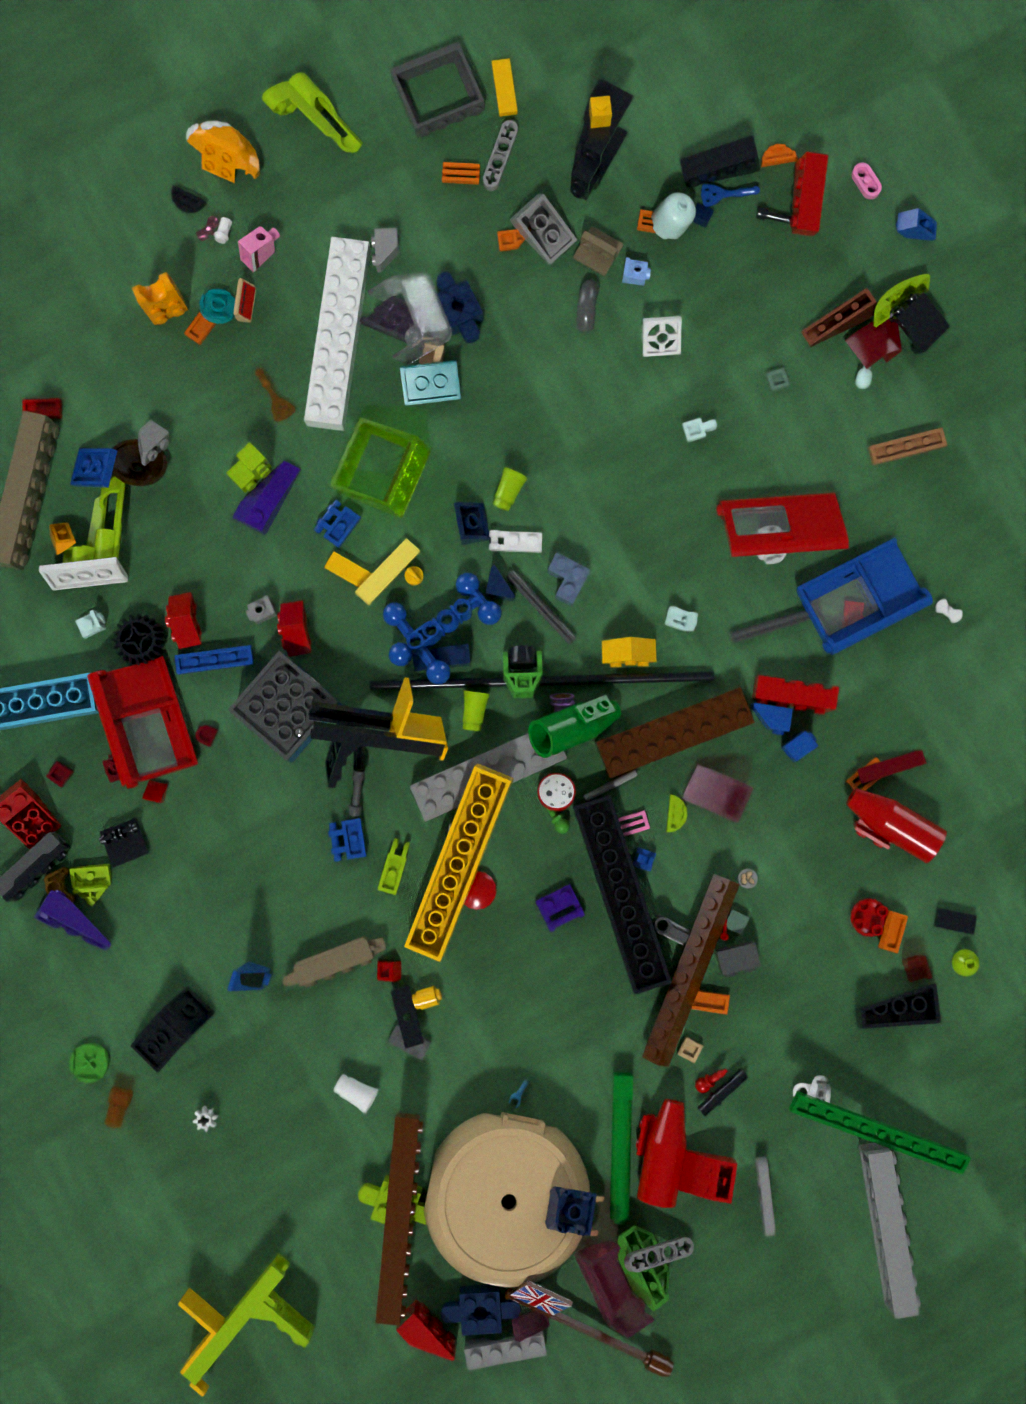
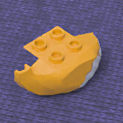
M216 120L206 121L200 125L196 123L188 128L186 133L187 142L202 154L203 170L235 183V169L246 170L245 175L251 174L254 179L260 175V164L256 150L237 129L228 123Z

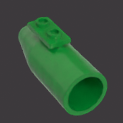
M606 695L589 702H582L532 721L528 728L530 743L539 756L549 758L596 738L621 717V708L616 701H609Z

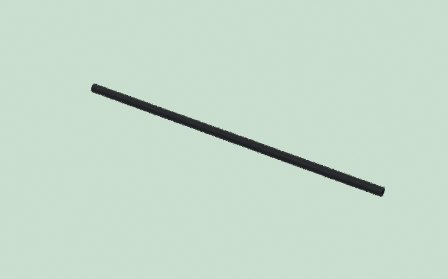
M714 671L542 676L539 686L714 681ZM504 677L448 679L446 683L440 685L433 684L428 679L409 680L411 689L507 687ZM403 680L370 681V690H400Z

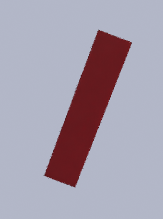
M922 749L859 768L857 772L863 784L927 764Z

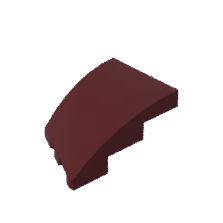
M888 319L878 327L873 326V321L845 340L866 369L881 358L887 363L902 352L900 330L896 322L891 323Z

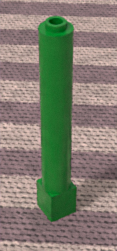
M612 1072L610 1219L614 1220L615 1224H625V1221L629 1220L632 1072Z

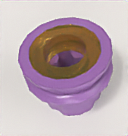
M569 693L550 695L552 699L550 705L554 706V713L575 704L573 700L575 696Z

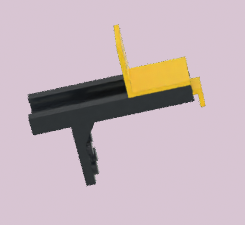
M405 677L392 713L312 701L308 715L309 720L316 721H314L313 729L310 731L311 739L331 741L325 760L328 787L336 788L337 782L342 778V767L346 766L347 757L361 746L439 756V760H444L448 745L442 718L410 713L413 705V696L409 678Z

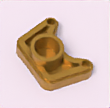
M62 867L47 874L44 877L45 890L47 895L51 890H59L66 895V898L74 902L76 900L75 895L69 893L65 885V877L70 872L68 867Z

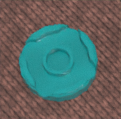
M211 289L208 290V293L201 296L199 301L200 313L209 322L223 324L235 317L233 314L235 297L233 298L227 290Z

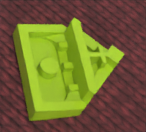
M110 864L78 866L69 869L71 884L74 889L72 892L85 899L91 907L112 883Z

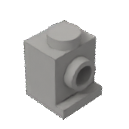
M268 595L247 605L249 610L246 611L249 620H254L256 624L277 616L276 609ZM262 607V612L257 613L256 609Z

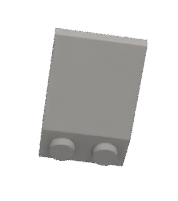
M544 194L536 195L510 219L511 223L549 265L577 241Z

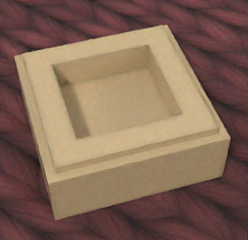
M685 1036L677 1054L695 1063L703 1045Z

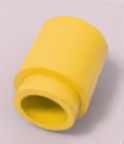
M431 986L416 991L415 994H412L413 1004L416 1010H424L440 1005V1000H442L440 989Z

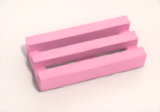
M645 810L618 818L619 822L640 815L643 817V819L621 825V829L645 823L643 827L624 832V837L650 829Z

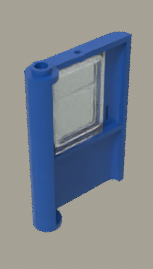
M896 537L796 588L798 597L823 642V649L831 655L862 641L933 603L930 592L926 588L920 589L897 546Z

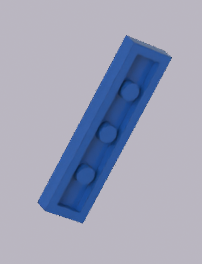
M251 645L174 655L176 673L178 675L254 665Z

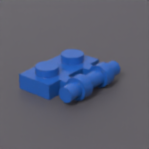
M335 500L332 505L329 504L326 508L327 512L322 518L318 519L317 525L313 530L320 534L324 528L327 532L323 537L337 548H340L362 518L346 506L340 512L338 508L341 506V503ZM335 515L337 518L332 525H329V520Z
M361 818L341 821L342 829L337 830L336 822L329 823L330 831H328V836L331 837V854L334 855V862L342 861L341 853L346 852L347 860L367 856ZM339 835L344 837L345 846L340 847Z

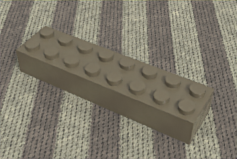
M23 411L0 504V566L23 571L28 563L27 554L33 543L32 533L37 526V512L41 509L42 503L40 500L42 493L46 489L45 479L46 475L50 472L49 463L55 452L54 442L59 435L58 425L46 415Z

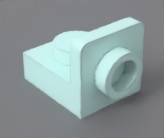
M91 610L89 611L90 614L76 620L83 638L86 639L106 629L104 625L106 621L101 612Z

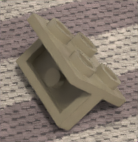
M592 226L588 232L584 231L581 236V244L573 258L602 276H606L623 248V243Z

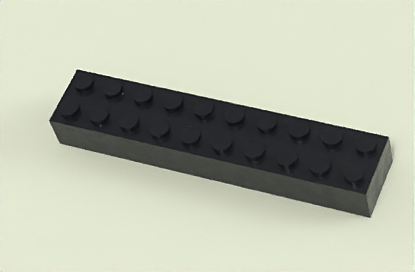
M611 795L573 806L572 808L634 995L672 983Z

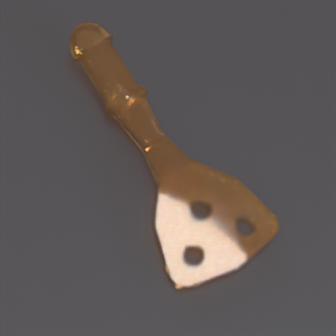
M257 368L255 375L260 380L262 387L270 394L272 400L271 411L274 421L280 422L288 419L295 413V407L287 400L279 398L275 394L264 371Z

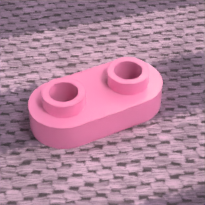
M857 164L851 174L853 181L866 199H875L882 190L880 181L868 164Z

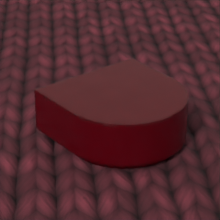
M208 725L200 726L196 731V739L199 743L212 747L219 730Z

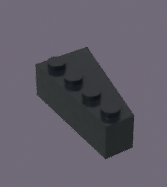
M753 135L679 159L686 188L761 171Z
M928 983L855 1008L858 1029L942 1023L936 983Z

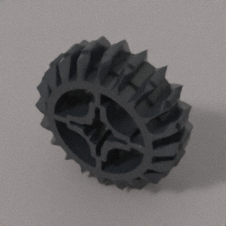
M137 614L136 618L133 615H129V621L123 618L122 622L124 625L117 624L120 630L113 631L117 635V637L112 638V641L118 642L113 646L114 649H119L117 655L122 656L123 661L128 660L129 664L132 665L135 662L136 665H140L142 661L144 664H148L149 659L155 661L154 654L161 655L157 651L158 648L164 649V646L160 644V642L165 641L164 637H160L164 634L163 630H159L161 625L159 623L155 624L156 620L154 618L149 619L148 615H144L143 618L141 614ZM138 625L148 626L151 633H142ZM131 630L130 637L126 639L127 633ZM138 636L142 637V640H140V641H141L140 643H137V642H136V639H138V638H137ZM152 640V644L147 650V643ZM135 646L140 654H131L127 647Z

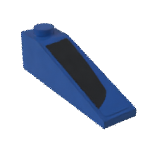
M247 962L233 970L227 991L262 990L266 985L269 986L272 978V974H270L271 968Z

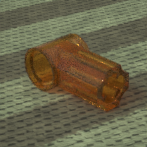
M118 1086L111 1088L108 1096L109 1107L104 1125L110 1128L122 1127L126 1110L133 1097V1090Z

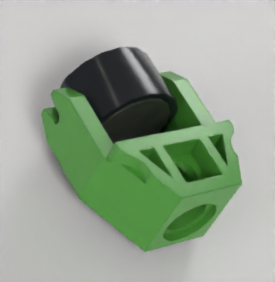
M513 646L508 649V652H503L504 682L513 698H533L542 680V652L537 651L536 653V648L533 646ZM537 665L536 671L533 673H511L509 668L517 670L531 669Z

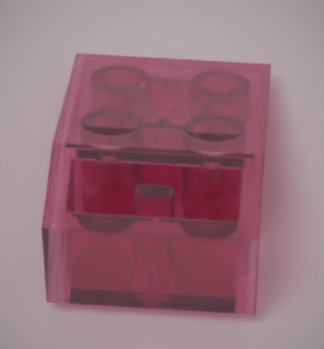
M697 764L682 799L732 823L738 824L754 788Z

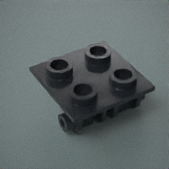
M136 818L100 831L101 837H99V842L101 845H105L113 868L149 854Z

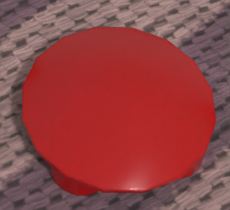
M477 871L464 904L468 908L475 910L484 909L495 899L497 892L496 884L486 872Z
M872 898L858 901L851 911L850 920L852 927L863 936L873 937L881 935L888 915V908L880 901Z

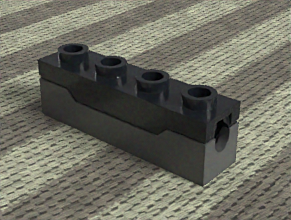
M56 831L49 832L0 877V895L6 902H17L25 896L24 892L28 888L31 889L36 886L43 874L47 875L50 873L57 861L61 862L68 856L67 852L71 847L66 844Z

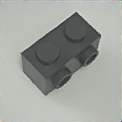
M753 941L714 950L719 971L722 975H726V977L738 975L737 972L745 970V973L756 971V967L761 966L756 944Z

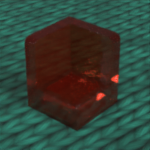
M917 954L902 959L908 981L913 982L922 978H933L925 955Z

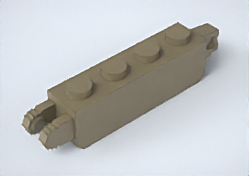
M362 936L295 963L294 971L282 978L283 984L288 987L299 983L300 987L306 985V988L318 984L316 980L324 978L326 981L336 977L335 973L342 971L343 974L354 970L353 966L360 964L361 967L372 963L371 959L376 954L387 949L383 937L369 940V938Z

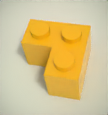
M625 637L602 641V664H610L611 668L622 667L624 663L625 666L637 665V667H648L649 663L657 662L656 639Z

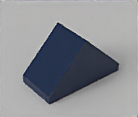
M493 565L489 575L486 596L514 601L515 595L497 567Z

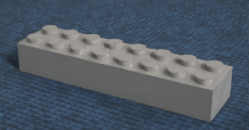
M526 734L410 786V789L425 822L459 807L472 770L477 763L513 777L512 783L564 761L567 757L564 751L549 758L539 756L530 743L529 735Z
M876 1143L858 1145L884 1304L895 1319L918 1316V1307H921L918 1294L915 1292L917 1280L915 1275L912 1274L911 1266H914V1262L908 1250L910 1238L908 1233H905L904 1226L907 1225V1220L901 1209V1205L904 1202L902 1194L898 1191L900 1178L898 1173L895 1172L894 1165L897 1164L895 1153L889 1148Z

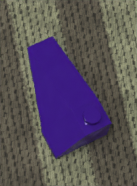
M283 461L240 502L232 519L266 536L301 469Z
M51 890L33 918L55 929L62 927L68 935L83 936V941L105 951L108 950L112 944L85 915L65 897L66 895L63 892Z

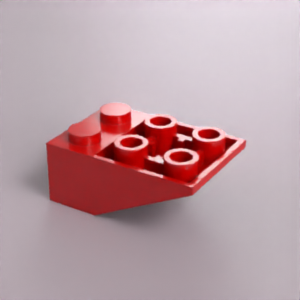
M22 779L0 795V822L27 848H33L49 832L56 831L61 827V824L35 791Z
M686 1149L679 1191L708 1200L731 1204L737 1171L736 1160L733 1157Z
M416 1299L406 1309L405 1319L401 1318L400 1326L396 1327V1331L409 1346L454 1361L457 1346L455 1337L452 1333H447L442 1328L443 1325L437 1317L433 1318L428 1307L423 1302L420 1303Z

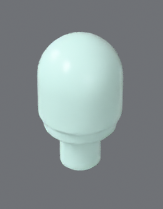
M863 366V369H860L857 373L855 383L858 388L865 389L869 387L873 376L872 371H870L871 367L866 369Z

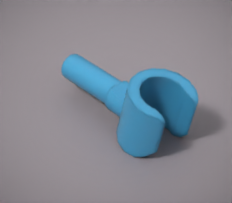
M524 1080L520 1089L510 1096L509 1104L512 1099L518 1100L515 1108L520 1106L521 1096L529 1083L528 1081Z

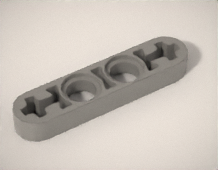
M512 120L505 121L502 124L485 170L483 185L488 191L498 189L515 144L518 126ZM513 128V131L509 134V139L506 138L507 130ZM502 143L509 146L506 151H501L498 147ZM499 160L503 165L500 168H495L492 163ZM492 173H494V182L488 184V180H491Z
M755 1157L764 1236L775 1235V1223L767 1158Z
M688 1237L674 1238L628 1253L625 1256L624 1265L630 1272H641L691 1255L694 1250V1244ZM684 1243L686 1244L684 1250H677V1247L683 1246ZM667 1246L671 1249V1254L668 1258L664 1254ZM650 1251L654 1253L655 1257L652 1263L648 1261ZM634 1259L642 1260V1262H637L632 1266Z

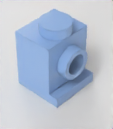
M626 257L622 283L644 286L645 280L650 278L651 268H647L648 262L631 260Z

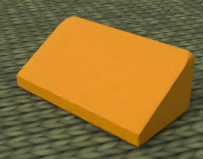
M68 522L49 525L50 538L57 555L76 544Z

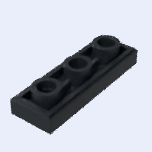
M409 985L391 990L390 993L405 1049L424 1044ZM409 1014L411 1019L406 1021L403 1016Z

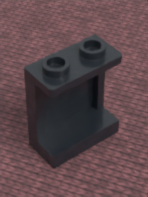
M914 292L905 299L906 303L903 306L897 307L892 312L893 316L889 321L891 323L896 322L914 344L911 348L913 353L920 354L925 353L950 328V325L925 292Z

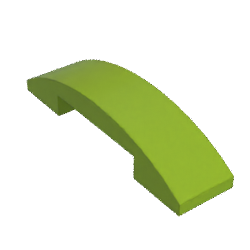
M922 274L909 278L888 290L875 307L873 326L878 327L890 318V310L902 303L912 293L928 292L930 275Z

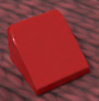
M149 780L142 799L164 803L168 784Z
M377 961V980L400 981L401 961Z

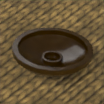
M138 439L122 441L112 448L117 450L112 473L117 479L133 486L152 485L161 480L166 473L167 458L162 450L154 461H150L144 466L141 462Z

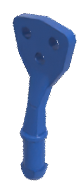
M703 184L701 198L703 205L708 208L726 197L757 195L760 192V188L754 186L736 190H724L716 185Z

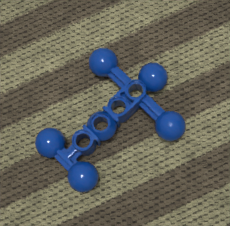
M466 572L460 574L457 578L456 589L461 595L469 596L470 598L468 600L458 599L453 606H449L450 609L441 610L437 614L436 619L432 618V621L424 623L416 630H413L406 621L407 613L403 605L395 602L387 604L383 610L384 621L390 626H397L407 644L401 642L393 644L389 650V659L396 666H405L412 660L413 653L418 654L427 666L426 676L428 680L433 684L440 685L446 683L450 677L449 665L443 661L436 660L428 648L437 643L442 636H446L445 633L455 631L459 623L462 624L463 621L469 620L473 614L472 610L476 607L479 608L478 618L482 623L486 625L496 624L502 615L500 606L495 602L487 601L479 591L478 578L474 574ZM462 607L468 608L464 613L458 612ZM446 618L452 619L448 624L443 623ZM431 629L436 630V633L433 635L427 634ZM414 641H421L418 646H412Z

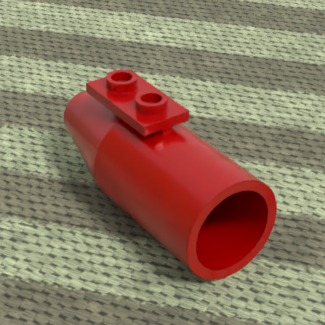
M855 788L846 801V805L859 817L858 821L854 822L855 832L862 838L868 837L873 840L872 843L879 848L885 847L889 850L890 843L924 863H929L937 855L946 839L947 831L894 799Z
M665 1099L657 1117L651 1113L643 1115L640 1121L641 1132L636 1142V1155H644L637 1198L649 1205L674 1208L676 1207L687 1147L684 1103L673 1099Z

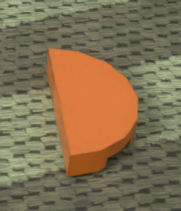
M775 144L764 152L761 159V167L796 162L798 156L794 150L792 151L785 144Z

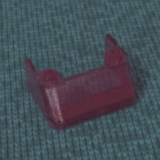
M607 1240L581 1249L574 1254L575 1259L605 1322L610 1328L629 1338L655 1321L652 1316L645 1313L644 1309H646L643 1300L632 1294L617 1263L619 1250L621 1249L618 1244Z

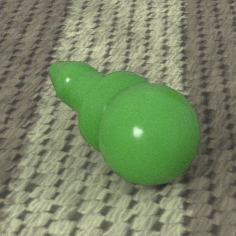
M546 809L553 818L551 823L555 824V830L560 834L566 833L570 828L568 820L564 819L562 814L558 815L557 811Z

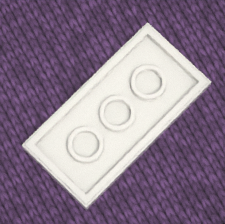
M117 557L39 566L40 574L53 591L128 582V575Z

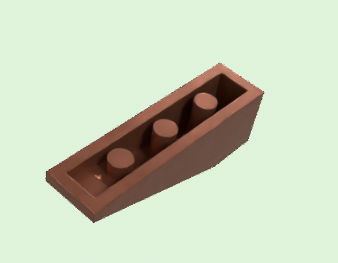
M866 288L802 330L801 333L809 346L813 347L872 317L877 302L868 288Z

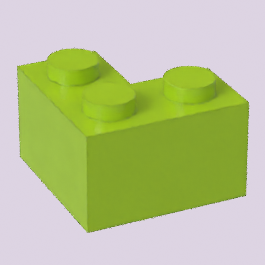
M249 442L236 454L239 461L226 472L244 493L252 491L261 478L269 475L272 468L267 459Z

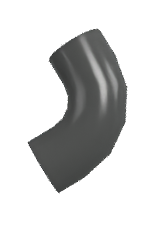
M588 280L584 282L580 289L576 314V329L579 331L588 332L595 328L596 302L600 291L599 285L595 281Z

